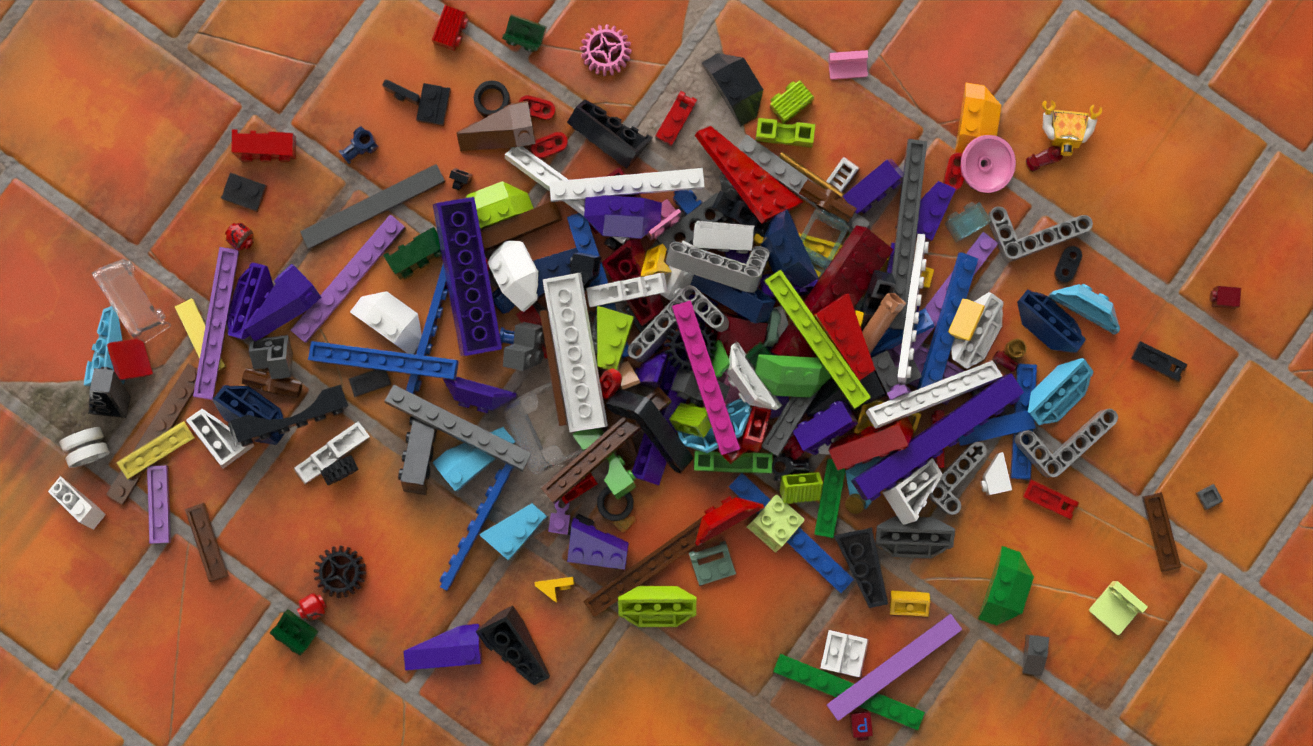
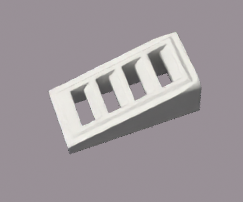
M843 157L826 182L831 183L839 191L843 192L859 170V167ZM846 165L848 168L852 170V172L849 173L847 170L842 168V166ZM839 171H841L843 174H845V175L848 176V177H847V179H844L842 176H840V175L837 174V173H838ZM834 177L843 182L842 186L833 180Z

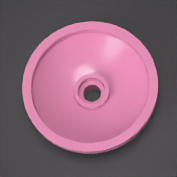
M993 135L980 136L971 141L965 148L961 158V172L966 183L973 189L985 193L995 192L1005 187L1011 180L1016 166L1015 155L1011 146L1004 139ZM982 160L985 161V165L983 167L981 166Z

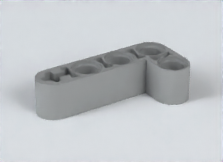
M974 442L970 444L942 473L943 475L936 485L942 492L940 498H935L933 493L929 494V499L945 514L954 515L960 511L961 502L951 491L986 455L987 450L983 443ZM973 447H979L980 450L978 452L980 455L976 454L972 458L968 457L975 451ZM960 460H965L968 463L966 470L960 469ZM949 473L955 477L953 484L946 482V475ZM949 501H953L956 505L953 512L947 509Z

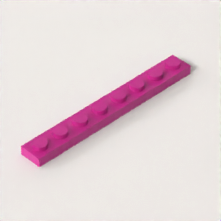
M691 300L674 305L672 310L720 455L738 450L740 447Z

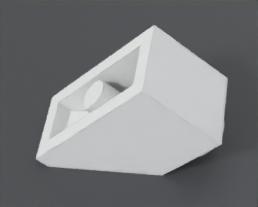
M1003 452L995 455L982 476L981 488L983 492H986V495L1012 490Z

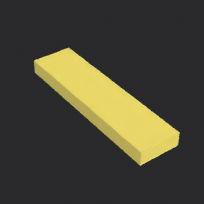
M191 298L175 306L200 359L206 324L194 299ZM222 357L220 358L219 370L226 367Z
M183 421L119 460L117 464L126 478L129 479L195 437Z

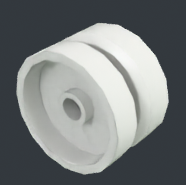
M100 427L89 428L60 440L59 443L62 451L71 452L65 458L69 468L86 465L109 455L110 451L107 444L100 442L104 437Z

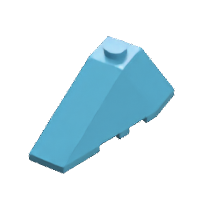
M504 427L490 432L512 444L516 442ZM463 443L446 450L432 463L450 486L458 492L496 458Z

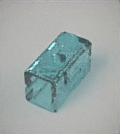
M971 202L963 207L965 211L960 214L956 211L947 217L948 221L945 222V226L956 243L991 222L980 202L977 204Z

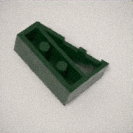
M432 227L414 237L413 241L405 246L404 244L398 246L399 250L389 255V253L383 255L395 275L399 279L404 278L405 280L414 274L413 271L417 268L422 269L429 265V261L434 257L437 259L442 256L438 233Z

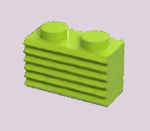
M800 80L797 83L791 82L785 88L786 92L782 95L778 93L771 99L770 108L783 124L792 119L814 100V96Z
M680 403V406L669 417L676 431L693 434L697 437L704 438L711 428L705 407H697L693 403Z
M819 472L781 476L779 491L784 504L821 500L823 482Z

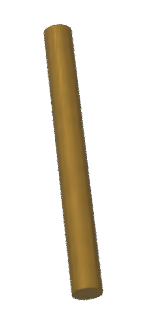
M784 152L780 153L779 158L820 187L830 189L838 194L840 199L843 198L844 194Z

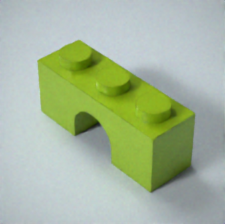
M758 118L755 140L812 148L815 124L796 122V124H782L774 119Z

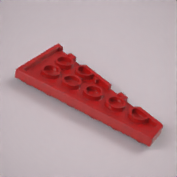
M712 126L701 129L694 135L761 224L771 220L784 210L791 211L803 203L800 198Z

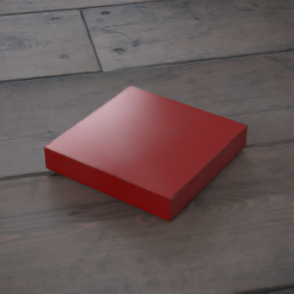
M143 338L107 344L114 371L120 381L153 374Z

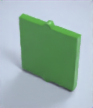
M720 340L712 346L716 347L717 350L710 351V353L715 355L710 360L717 379L722 376L730 365L729 358Z

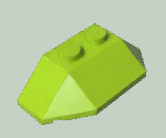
M503 181L466 196V198H475L480 230L534 209L528 193Z
M637 586L618 597V616L624 617L637 627H677L691 617L696 616L697 599L696 596L678 586Z

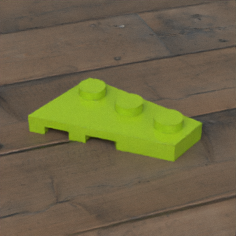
M597 306L598 367L606 370L612 368L618 370L634 316Z

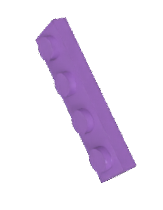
M148 466L149 544L171 543L168 466Z

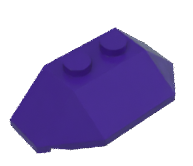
M608 195L585 197L584 218L602 236L642 239L652 228L661 222L662 203L637 197Z
M252 262L238 279L227 318L229 336L243 340L250 336L244 327L255 310L260 308L266 298L264 296L266 293H270L274 287L268 266Z
M457 376L456 380L443 379L454 400L459 402L458 406L469 408L470 405L475 406L477 411L487 414L488 410L495 411L515 400L518 395L511 391Z

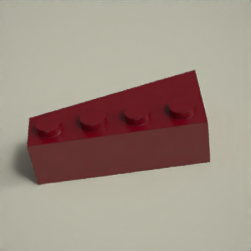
M640 239L627 241L602 262L614 282L642 277L641 272L646 255ZM660 294L626 300L642 326L649 325L665 308Z

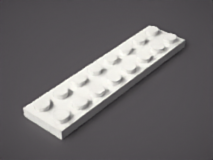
M581 273L543 279L569 432L606 427L608 425Z

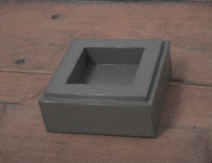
M1214 484L1196 492L1204 510L1223 501Z

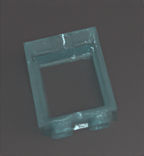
M815 209L800 237L802 242H804L815 219L841 231L828 258L805 247L811 262L827 269L849 226L846 225L847 222L843 219H834L829 216V212L823 209Z

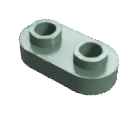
M773 308L768 321L764 322L768 323L764 344L766 347H773L779 339L777 329L781 322V313H779L778 309Z

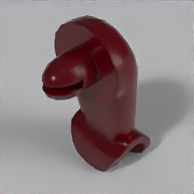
M1051 146L1036 155L1032 154L1030 157H1027L1026 165L1028 169L1033 172L1042 166L1061 161L1063 158L1061 148L1059 146Z

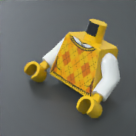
M1052 100L1051 107L1047 108V102L1044 101L1042 107L1045 113H1043L1042 128L1047 137L1051 139L1052 145L1061 147V155L1071 156L1073 148H1079L1081 143H1085L1093 134L1098 120L1096 117L1102 113V108H1099L1098 113H1093L1094 105L1090 107L1091 117H1089V113L1054 110L1056 105Z

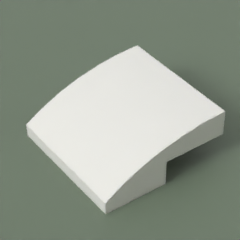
M829 630L821 668L861 677L869 639Z

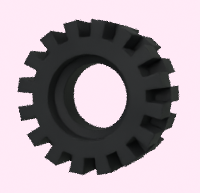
M350 455L334 462L320 472L327 485H331L353 474L358 470V467Z

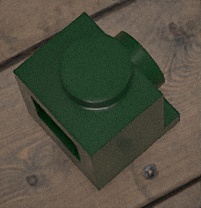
M760 341L745 356L756 367L758 354L772 355V353Z

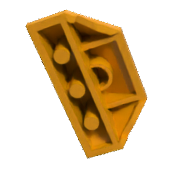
M965 83L955 153L963 154L967 145L980 136H997L1002 105L984 85Z

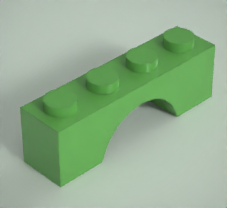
M601 428L577 431L572 435L584 451L601 437L604 432ZM613 453L607 458L609 461V471L604 481L618 500L636 488L634 483L636 478L630 470L626 472L623 467L625 462L621 456H615Z
M695 451L694 471L771 474L772 454L744 453L730 464L719 452L711 451L705 453Z

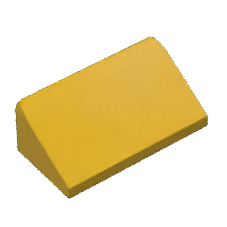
M962 299L948 333L956 339L970 341L985 306L968 299Z
M891 591L890 615L929 616V593Z

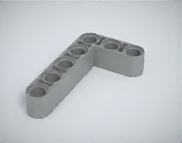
M1003 207L993 208L987 217L994 238L998 242L997 245L1003 259L1009 262L1087 233L1093 225L1092 219L1089 216L1081 215L1017 239L1007 211ZM994 212H998L1001 215V221H996L993 218ZM1084 221L1086 229H1081L1078 226V222ZM1062 227L1068 230V236L1061 234L1060 229ZM1000 230H1006L1009 237L1006 239L1002 238ZM1043 234H1048L1051 237L1050 243L1043 240ZM1025 241H1031L1033 249H1027ZM1007 248H1013L1016 251V255L1010 256L1007 253Z
M672 242L668 250L666 263L673 268L745 292H755L765 271L770 252L764 247L756 246L753 248L747 264L684 243Z
M686 286L629 345L628 354L638 362L647 361L667 340L666 336L672 335L670 330H676L677 322L672 306L689 301V295L695 292V297L691 299L694 311L717 332L725 331L729 326V320L696 287ZM705 305H708V310L706 312H702V308ZM721 317V323L719 325H715L716 319ZM668 320V326L662 328L663 323ZM655 334V339L649 342L650 336ZM642 348V353L636 356V351Z
M1113 409L1100 410L1053 454L1032 431L1017 433L1015 444L1044 477H1057L1116 424L1118 414ZM1105 413H1107L1110 417L1108 423H1106L1103 418ZM1091 426H1094L1096 429L1094 436L1090 433ZM1023 435H1027L1029 438L1027 445L1022 441ZM1077 438L1082 441L1081 448L1076 446ZM1037 449H1039L1042 453L1040 459H1037L1035 456V451ZM1063 451H1066L1068 454L1067 461L1062 459ZM1049 464H1052L1054 466V472L1052 474L1048 471Z

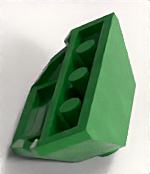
M1001 546L978 616L979 620L997 626L1023 613L1034 575L1021 552Z

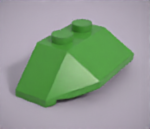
M758 354L755 373L773 396L811 398L831 378L818 358Z

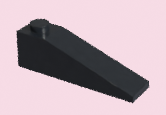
M874 371L859 380L871 397L862 405L870 404L886 396ZM830 378L821 387L806 414L810 417L820 411H826L836 401H843L849 407L851 404L833 378Z
M513 605L498 612L476 630V633L489 650H494L502 656L501 659L504 662L508 661L512 664L516 671L531 684L536 685L550 678V674L524 620Z

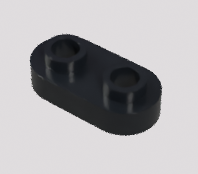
M1069 246L1062 252L1054 271V276L1058 282L1067 283L1073 279L1082 259V252L1078 247ZM1070 252L1075 253L1076 257L1074 259L1070 257ZM1063 269L1068 271L1067 276L1062 274Z

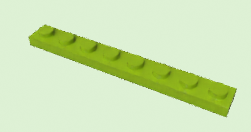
M779 270L765 280L766 285L852 407L856 409L869 400L871 397L783 272Z

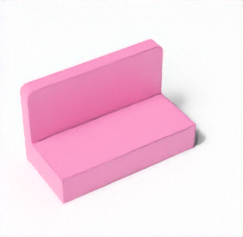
M868 50L830 53L828 57L830 79L867 77Z

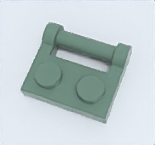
M726 541L720 542V545L698 552H689L699 586L736 574ZM723 552L724 558L702 565L698 564L697 560Z

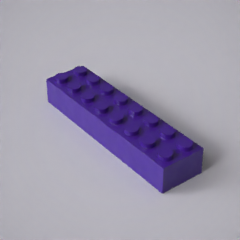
M469 197L433 204L460 356L500 350L502 345L475 198Z

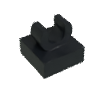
M454 168L449 178L454 179L452 188L456 190L462 189L463 184L471 182L473 174Z

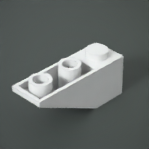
M61 476L48 491L79 523L93 530L106 515L95 503Z

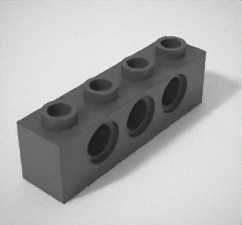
M718 192L657 237L659 245L663 244L667 248L666 254H668L670 244L676 242L674 238L678 234H682L685 237V241L693 245L694 231L690 229L692 223L697 221L724 223L729 219L712 208ZM711 211L716 217L713 220H708L705 218V214Z

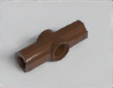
M807 179L799 192L800 195L815 203L820 210L828 214L832 213L849 223L857 210L854 206L840 199V196L832 190L824 189Z
M246 368L242 377V384L260 388L262 391L277 395L280 393L299 398L302 391L303 382L288 378L271 379L270 372L264 373Z

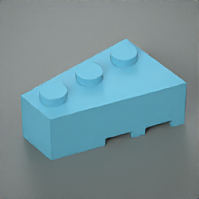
M531 503L479 535L507 560H510L548 516Z

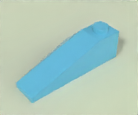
M115 305L103 309L97 329L99 338L91 349L94 350L92 361H88L86 366L85 386H91L94 368L109 367L114 370L107 344L123 341L118 310Z

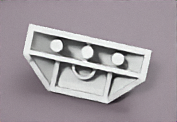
M504 241L492 252L488 265L502 293L521 311L525 312L538 298V294H536L538 270L523 242Z
M387 291L362 296L350 311V313L406 353L414 354L418 349L422 336L418 313Z
M990 292L974 301L984 305L985 308L971 340H961L954 337L951 347L952 358L966 369L985 359L1002 327L1003 301Z
M738 342L734 343L730 350V365L727 368V374L729 375L728 380L733 387L736 386L740 391L739 396L742 401L752 406L773 410L780 408L782 404L776 396L771 394L755 373L756 367L746 358L745 351Z

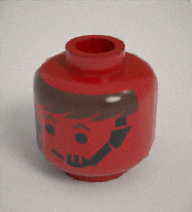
M241 222L231 224L225 232L226 241L238 251L248 250L254 243V240H252L254 232Z
M311 593L299 600L300 608L297 611L302 619L306 618L309 622H312L325 614L327 606L320 594Z

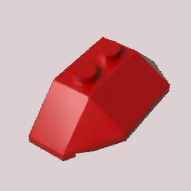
M729 496L721 501L722 505L716 509L714 506L704 511L705 515L701 519L695 541L696 546L701 545L765 508L764 505L738 497L732 499Z

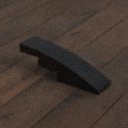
M719 191L712 206L714 210L737 224L755 226L754 233L764 237L771 221L769 220L761 224L747 204L736 200L724 191Z

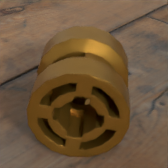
M1017 338L1008 342L1005 345L1004 351L1010 358L1018 359L1025 354L1027 347L1023 340Z

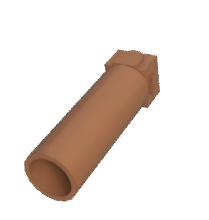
M895 293L886 294L881 301V305L862 331L870 354L906 304Z

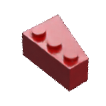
M232 129L231 152L239 160L241 159V162H253V159H260V162H272V159H279L280 162H290L291 159H296V136L293 133L269 131L268 133H256V131L250 130V133H238V130Z

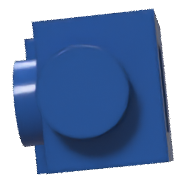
M692 190L674 192L673 201L685 215H688L702 204L701 200L696 201L697 197Z

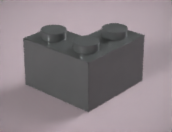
M527 322L515 325L514 344L504 348L503 367L524 371L541 364L544 357V352L542 351L543 342L545 341L541 325Z
M288 335L261 338L256 342L253 339L250 340L249 355L253 369L269 368L271 379L291 377L293 352Z
M885 351L871 359L875 367L874 372L885 395H887L891 391L890 388L898 384L899 366L895 367L888 351ZM914 359L909 361L912 372L911 378H907L906 385L922 377Z
M678 369L671 390L677 392V396L682 399H690L689 403L699 407L701 404L704 406L693 371L691 370L687 373V369L682 371ZM718 381L725 402L730 387Z

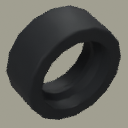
M485 81L475 90L474 104L478 112L484 117H488L489 114L496 113L503 109L504 106L510 104L508 90L498 81ZM497 89L501 92L503 103L500 108L487 110L483 107L481 96L484 91Z
M607 486L598 496V510L604 518L610 521L624 520L633 510L634 501L632 494L628 492L624 495L627 506L622 513L617 515L611 514L604 506L606 496L611 493Z

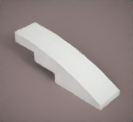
M664 273L586 288L590 307L668 292Z
M358 421L311 454L308 459L294 467V471L302 482L307 484L320 475L321 470L342 459L370 436Z

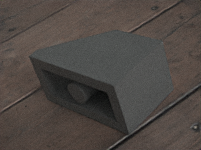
M1026 634L1022 673L1042 675L1048 656L1049 637Z

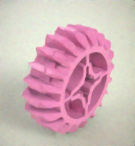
M606 24L605 29L602 30V26L598 25L599 31L596 32L592 28L591 32L593 35L586 33L585 35L588 40L582 39V44L585 46L580 47V50L584 52L581 54V58L586 59L584 61L585 65L590 64V71L596 68V74L603 70V76H606V71H610V74L614 75L613 69L620 72L619 65L626 67L624 61L630 60L627 54H631V49L628 48L631 46V43L625 42L628 36H622L623 30L620 29L616 33V26L609 30V25ZM606 37H611L615 39L616 41H618V44H616V42H608ZM600 38V45L590 51L592 44ZM603 43H605V46H606L607 49L609 50L608 58H607V55H606L605 51H603V48H604V44H603ZM622 49L620 56L612 62V55L617 53V50ZM593 57L605 59L606 64L597 62Z

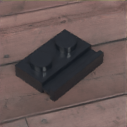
M423 83L416 120L418 122L444 126L451 88Z
M230 173L221 199L258 212L267 186Z

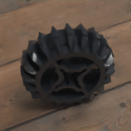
M676 324L678 331L676 332L674 329H671L670 333L673 337L670 335L666 336V339L671 342L664 343L665 347H670V350H666L665 354L671 353L672 355L667 359L668 361L673 359L676 361L673 363V367L680 364L679 371L686 367V371L689 373L691 371V364L684 343H675L676 338L680 335L678 325ZM706 326L701 330L709 357L714 358L715 355L710 353V351L717 350L716 347H711V344L716 343V340H709L713 333L711 332L707 335L705 332L708 330V327ZM675 349L685 352L686 362L678 357Z
M339 546V552H337L336 547H332V554L329 550H325L327 557L319 556L323 561L322 563L315 562V565L320 566V569H314V573H319L320 576H316L314 579H321L322 582L317 586H325L322 591L323 593L330 590V597H333L335 592L337 598H341L342 592L345 598L349 597L348 590L351 594H355L356 592L353 587L361 589L358 581L365 582V579L360 578V575L367 574L366 571H361V568L366 567V564L359 565L363 558L362 556L355 558L358 554L357 551L350 554V547H347L345 552L344 546ZM345 556L351 562L341 565L334 557ZM330 561L332 572L326 577L325 570ZM352 567H355V576L353 581L350 582L348 572ZM337 568H346L344 569L343 577L341 575L334 576L336 575ZM339 579L346 587L336 588L330 582Z

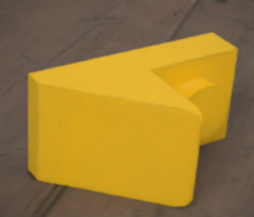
M663 244L647 250L641 272L642 277L659 273L667 275L672 272L664 262L667 248Z
M574 577L534 582L539 590L556 603V587H559V590L571 589V585L575 584Z

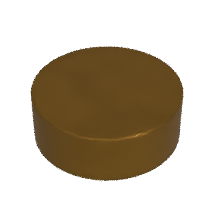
M851 494L845 501L846 509L853 514L861 513L866 504L859 494Z

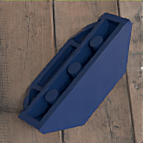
M784 210L771 219L761 247L768 249L770 252L768 262L773 274L781 270L791 284L805 287L817 280L818 275L789 211Z
M1027 289L1017 301L1022 325L1051 350L1076 353L1086 341L1076 320L1047 295Z
M224 385L212 400L223 419L228 423L231 420L246 415L269 420L284 419L278 406L249 386ZM276 432L271 434L272 437L261 441L258 438L254 441L277 445L285 433L279 435Z

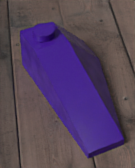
M665 351L641 363L640 368L636 367L635 374L640 380L638 385L652 389L660 386L669 354H665Z

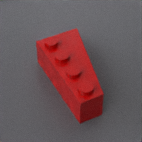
M849 293L842 295L813 315L858 380H861L875 370Z
M908 416L876 429L871 425L863 429L858 436L856 433L832 442L828 451L837 470L843 468L848 470L857 463L862 462L864 464L871 461L874 457L887 456L896 449L897 451L906 449L914 429Z

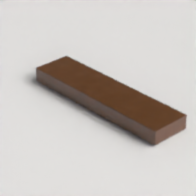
M1162 492L1142 496L1161 572L1181 568Z
M205 503L185 509L209 582L229 576Z

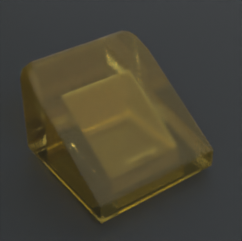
M634 516L613 522V524L621 532H625L635 522L636 518Z

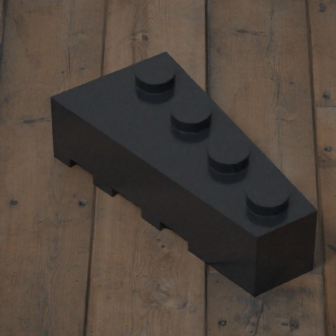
M94 368L89 390L88 414L127 418L131 396L112 368Z

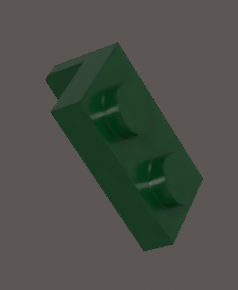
M511 14L502 39L506 40V43L509 45L517 46L518 44L524 46V49L529 52H535L542 46L547 26Z
M287 609L277 625L270 631V634L277 641L290 648L292 652L301 656L309 648L319 631Z

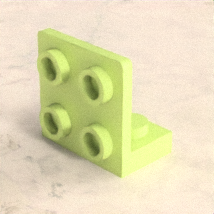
M775 495L757 517L750 522L747 528L776 553L804 522V518L787 503L784 504L778 495Z
M1112 581L1090 607L1089 612L1116 635H1120L1137 613H1143L1147 606L1118 581Z

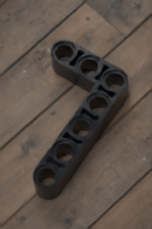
M618 389L606 403L607 408L614 414L635 420L668 465L677 473L681 474L693 460L689 450L656 405L647 397Z

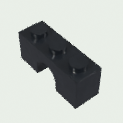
M874 270L860 308V312L864 313L861 324L862 331L881 305V301L886 294L893 293L896 285L893 274Z

